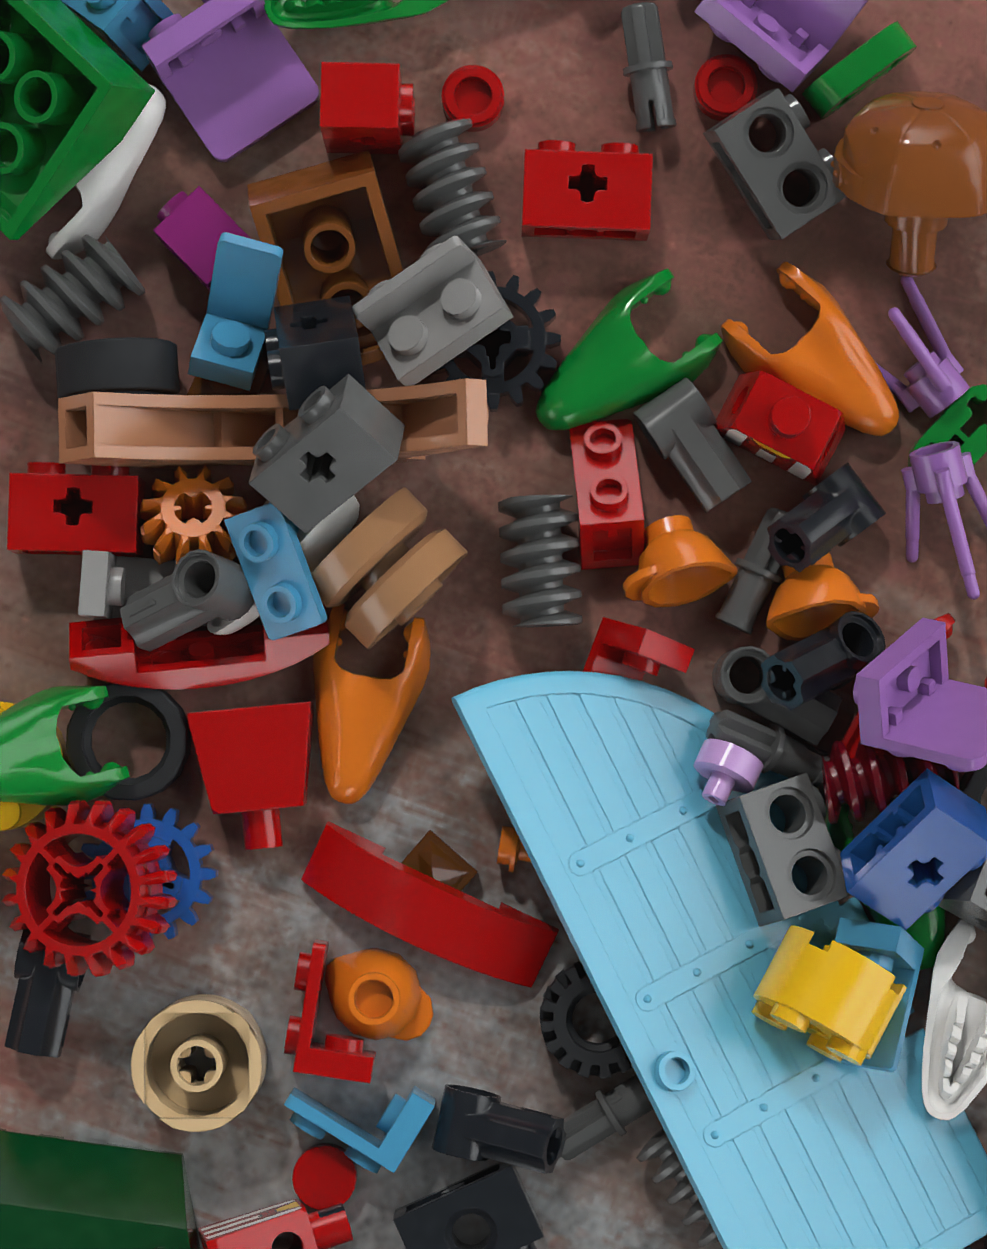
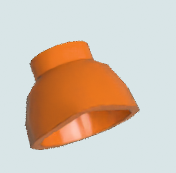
M684 515L668 516L651 523L644 529L646 548L639 557V570L627 577L623 583V590L625 596L632 601H643V603L655 608L676 607L700 600L731 581L738 574V568L708 536L694 531L689 517Z
M827 553L812 566L809 565L801 572L787 565L782 566L785 580L777 588L772 600L766 627L781 638L801 641L828 627L846 612L858 611L873 618L879 612L880 606L878 599L874 595L860 593L850 577L834 567L832 556L830 553Z
M370 948L336 957L327 965L324 978L331 1006L336 1018L353 1035L376 1041L388 1037L408 1041L421 1036L430 1026L434 1015L431 997L420 986L417 971L399 953L380 948Z

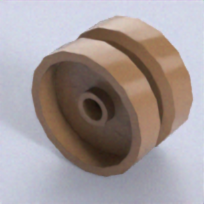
M406 487L395 492L369 514L311 573L321 601L327 608L342 605L361 588L367 591L347 613L344 625L367 649L377 644L398 624L404 625L443 587L442 582L468 554V551L446 529L431 532L411 549L406 546L424 526L428 510Z

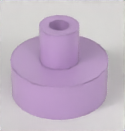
M719 739L704 740L694 762L696 771L708 779L702 792V797L715 805L725 806L732 790L743 793L752 792L763 769V763L749 751L730 742Z

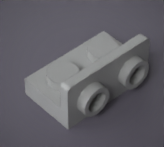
M453 236L443 243L428 248L418 261L392 279L375 285L366 297L352 307L357 320L372 332L396 378L404 386L417 384L514 317L482 261L458 236Z

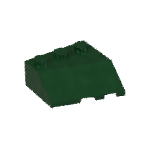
M0 1129V1249H200L183 1153L110 1143L104 1145L67 1140L59 1136L44 1134L38 1136Z

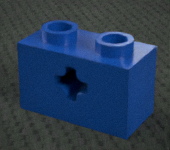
M927 768L840 852L847 893L904 930H907L924 913L933 911L941 903L945 893L966 873L978 869L987 859L986 808Z

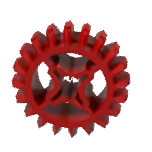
M85 800L71 801L67 807V812L61 807L48 809L44 812L45 824L32 822L24 828L31 844L15 843L9 849L13 856L21 862L20 867L7 868L1 874L9 882L16 883V892L5 895L1 902L6 906L18 905L21 913L20 916L13 919L9 927L14 931L29 929L31 933L23 949L32 953L45 948L43 965L55 968L65 962L67 974L70 976L83 975L88 968L92 975L100 977L110 974L113 965L119 970L132 967L135 963L134 952L145 955L154 950L155 945L149 933H165L170 927L166 919L158 913V910L174 908L178 902L171 894L163 893V884L175 881L178 874L170 869L161 871L158 861L166 858L171 849L166 845L150 847L148 843L152 839L156 827L146 823L134 828L136 811L130 808H122L114 814L113 804L108 800L95 801L91 808ZM86 834L103 840L113 849L108 855L97 856L94 860H91L84 852L75 853L68 843ZM127 873L131 883L130 902L124 895L123 890L124 878ZM51 876L56 885V894L53 901L50 893ZM95 876L93 880L96 888L90 890L96 892L95 899L83 901L87 897L84 888L90 886L84 884L85 877ZM88 916L97 925L104 923L113 933L102 941H95L76 934L67 926L72 921L81 920Z

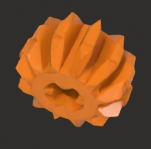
M205 465L198 472L197 478L188 479L187 473L178 466L176 471H174L175 484L173 485L156 478L152 485V495L154 498L143 499L140 505V516L146 521L140 527L141 539L145 545H155L153 548L154 560L161 565L176 558L177 565L179 560L188 552L200 549L233 561L236 557V551L224 520L247 512V504L243 497L233 496L234 483L230 480L229 476L212 484L211 471Z

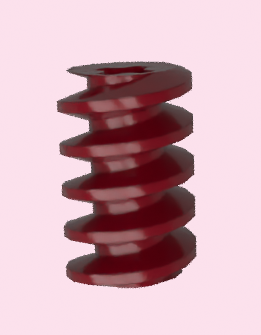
M861 739L858 742L855 758L850 757L842 741H834L829 761H825L823 756H821L826 809L830 825L837 824L841 807L848 804L856 822L864 820L868 802H874L880 814L927 768L960 790L958 771L951 770L943 764L915 757L894 756L883 749L881 754L877 756L873 747L861 744Z

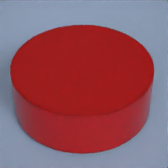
M731 54L714 56L708 59L697 72L693 85L695 102L706 116L722 121L755 99L758 88L757 77L750 64L738 56Z
M479 65L460 67L448 76L443 85L441 98L445 116L449 121L471 119L473 126L466 130L468 132L483 131L491 127L499 119L504 108L505 95L503 85L498 76L486 67Z
M319 1143L309 1147L300 1155L293 1170L292 1181L294 1190L303 1203L311 1208L321 1210L340 1203L344 1204L351 1197L357 1183V1167L355 1162L345 1155L346 1150L333 1143Z

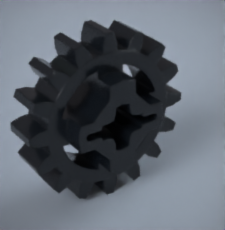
M487 271L505 303L520 311L531 325V328H528V325L516 326L511 320H508L497 328L499 338L509 340L510 344L500 345L499 355L496 356V368L493 370L490 369L489 356H486V350L483 345L473 344L456 356V358H468L481 370L482 380H486L488 407L490 412H497L500 397L509 396L511 402L516 407H520L523 405L521 391L523 387L527 385L531 390L538 393L544 389V383L537 372L539 369L555 371L558 361L545 354V349L560 346L561 335L545 331V327L556 319V313L554 309L537 311L535 307L538 305L542 293L538 288L523 296L518 293V276L513 275L507 282L506 287H499L496 284L494 272ZM528 354H533L530 362L520 374L504 381V370L516 357H525ZM453 359L430 374L435 375L446 372L449 377L445 381L464 378L472 379L457 367Z

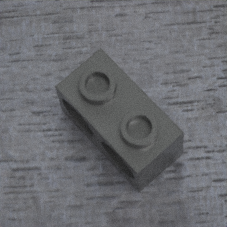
M779 88L764 92L703 133L769 240L784 239L846 198L844 193L836 188L832 182L834 168L831 167L830 163L834 161V158L825 148L817 151L805 132V129L810 126V121L804 109L792 94L784 97ZM758 116L768 119L776 131L775 143L766 153L754 148L749 140V127ZM793 170L803 174L809 184L808 197L798 207L790 204L785 199L782 189L785 177Z
M807 773L730 799L725 806L716 805L759 927L789 919L851 896L846 891L840 857L841 851L833 846L825 823V802L819 790L811 785ZM772 803L780 807L784 813L786 823L783 832L779 831L771 822L769 811ZM794 864L800 866L806 874L807 889L805 893L800 892L793 883L792 869Z

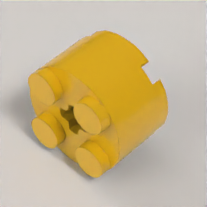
M791 925L753 995L757 1002L751 1012L756 1017L778 1029L786 1031L787 1027H790L804 1034L806 1032L810 1033L811 1035L806 1045L834 1061L841 1063L842 1059L861 1066L864 1059L872 1057L907 987L904 984L893 983L896 977L892 973L832 940L830 945H824L823 949L809 944L815 932Z

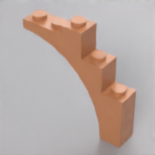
M464 378L422 385L367 390L405 425L398 460L393 464L426 460L425 455L488 446L487 425L489 412L487 407L486 380ZM93 391L58 398L59 463L177 469L180 466L183 470L199 469L205 465L207 467L225 464L254 466L256 456L253 454V448L260 437L275 424H280L284 428L298 416L299 409L289 411L287 394L160 395Z

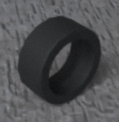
M140 337L95 339L69 343L58 347L55 352L58 398L93 391L178 395L180 392L177 345L169 340Z
M114 683L102 685L106 686L109 697L104 699L97 709L90 710L82 705L77 706L67 725L66 752L73 771L80 777L86 776L88 771H92L94 774L100 772L102 766L97 762L92 749V731L98 718L107 709L118 704L139 703L150 708L161 719L166 731V750L160 763L149 773L137 778H127L102 796L112 800L137 801L165 791L182 774L190 756L191 732L183 708L163 689L138 688Z

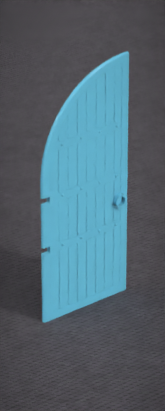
M552 671L518 675L496 680L453 696L451 698L452 703L722 1248L964 1249L987 1235V1154L965 1110L950 1120L937 1119L926 1111L922 1097L924 1028L904 1037L897 1070L886 1072L834 1061L806 1045L811 1035L810 1033L806 1032L804 1034L790 1027H787L786 1031L778 1029L756 1017L751 1012L757 1002L753 995L791 925L815 932L809 944L823 949L824 945H830L832 940L835 941L840 917L870 921L860 901L852 897L841 905L837 900L789 919L759 927L716 805L702 797V792L708 779L703 777L694 768V762L702 744L707 739L706 732L714 713L686 697L643 681L618 675L582 671ZM772 771L761 773L753 791L789 778ZM732 790L728 800L747 793ZM772 803L769 811L771 822L779 831L783 832L786 823L784 813L780 807ZM794 864L792 869L793 883L800 892L805 893L807 889L806 874L800 866ZM911 1006L910 1015L915 1012L913 1006Z

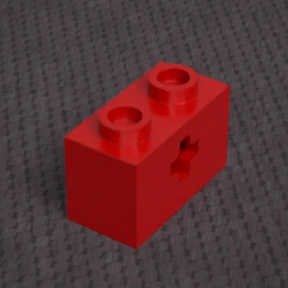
M321 62L320 129L326 152L355 154L369 150L370 154H398V150L402 147V136L414 135L413 83H402L400 63Z
M563 140L538 142L537 149H525L521 236L647 241L651 226L653 154L639 153L638 145L623 142L602 144L601 152L575 151V143ZM587 176L593 178L594 188L603 190L595 191L593 201L584 202L581 201L579 190L568 188H577L580 178Z
M28 462L27 473H9L7 550L16 554L82 556L83 550L106 551L116 556L143 557L144 543L141 539L140 527L144 524V520L140 516V505L143 499H145L146 482L139 476L129 475L130 467L91 465V475L66 474V464ZM80 493L81 499L92 505V513L81 514L79 524L75 525L74 519L63 514V505L74 504L76 494Z

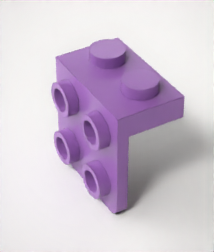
M202 0L204 4L184 18L180 14H174L159 22L149 32L150 40L141 45L149 63L212 157L218 162L230 161L316 104L320 96L317 84L280 29L269 20L264 9V0Z
M702 0L694 12L709 24L710 29L717 37L726 42L733 43L755 61L760 71L767 78L781 83L793 92L823 62L869 0Z
M921 618L856 674L853 697L858 705L861 744L887 750L892 755L898 757H915L943 764L949 769L958 772L979 770L987 764V688L949 679L946 624L937 620Z

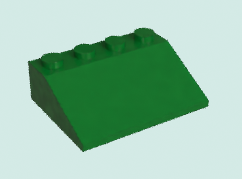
M0 0V231L9 240H18L121 143L155 93V90L61 0Z

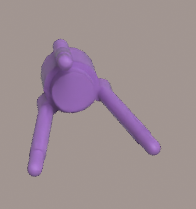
M902 276L901 284L934 351L929 352L901 311L893 307L888 311V316L918 362L904 373V376L910 382L908 386L879 364L877 365L891 392L900 400L909 413L920 406L927 416L931 418L957 400L970 386L960 375L964 369L950 352L913 278Z
M956 441L940 442L921 447L909 454L911 467L901 469L906 489V559L908 562L913 563L919 557L920 493L925 494L928 504L943 503L967 596L972 600L978 599L980 590L957 499L965 494L963 484H965L987 528V496L975 474L971 453H962L960 444Z

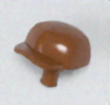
M908 91L889 93L874 98L862 107L847 124L844 130V138L836 146L834 161L830 163L831 167L834 168L832 182L836 188L840 189L850 200L869 210L885 215L884 221L888 226L892 227L890 256L886 260V265L897 274L905 277H921L933 272L937 267V264L934 262L937 232L947 226L948 218L977 217L987 213V111L952 94Z

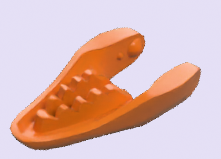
M782 262L776 269L779 274L780 284L785 289H792L802 300L818 310L817 320L812 328L792 348L784 353L770 354L758 341L749 335L748 327L743 322L727 319L721 325V332L731 356L745 373L759 370L764 371L835 407L843 413L845 425L874 436H884L890 433L899 421V410L896 400L870 352L839 303L825 286L794 265Z
M343 603L340 606L332 607L327 615L330 644L313 655L318 739L324 781L329 794L334 800L343 804H354L361 800L372 787L419 698L430 669L431 646L425 618L414 617L413 622L409 623L403 631V636L409 645L408 650L403 653V657L406 658L404 669L398 676L375 678L344 670L338 665L335 658L338 646H341L343 643L340 638L341 632L346 629L344 625L348 612L345 609L346 604Z

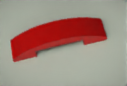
M121 617L69 623V662L71 670L109 683L149 689H199L248 681L292 666L330 644L327 620L320 625L277 640H270L263 625L245 626L229 635H217L209 632V630L188 632L151 652L137 647L132 636L124 629Z
M328 821L301 878L304 883L348 912L411 945L476 972L532 988L558 934V928L502 902L499 908H496L383 855L385 847Z

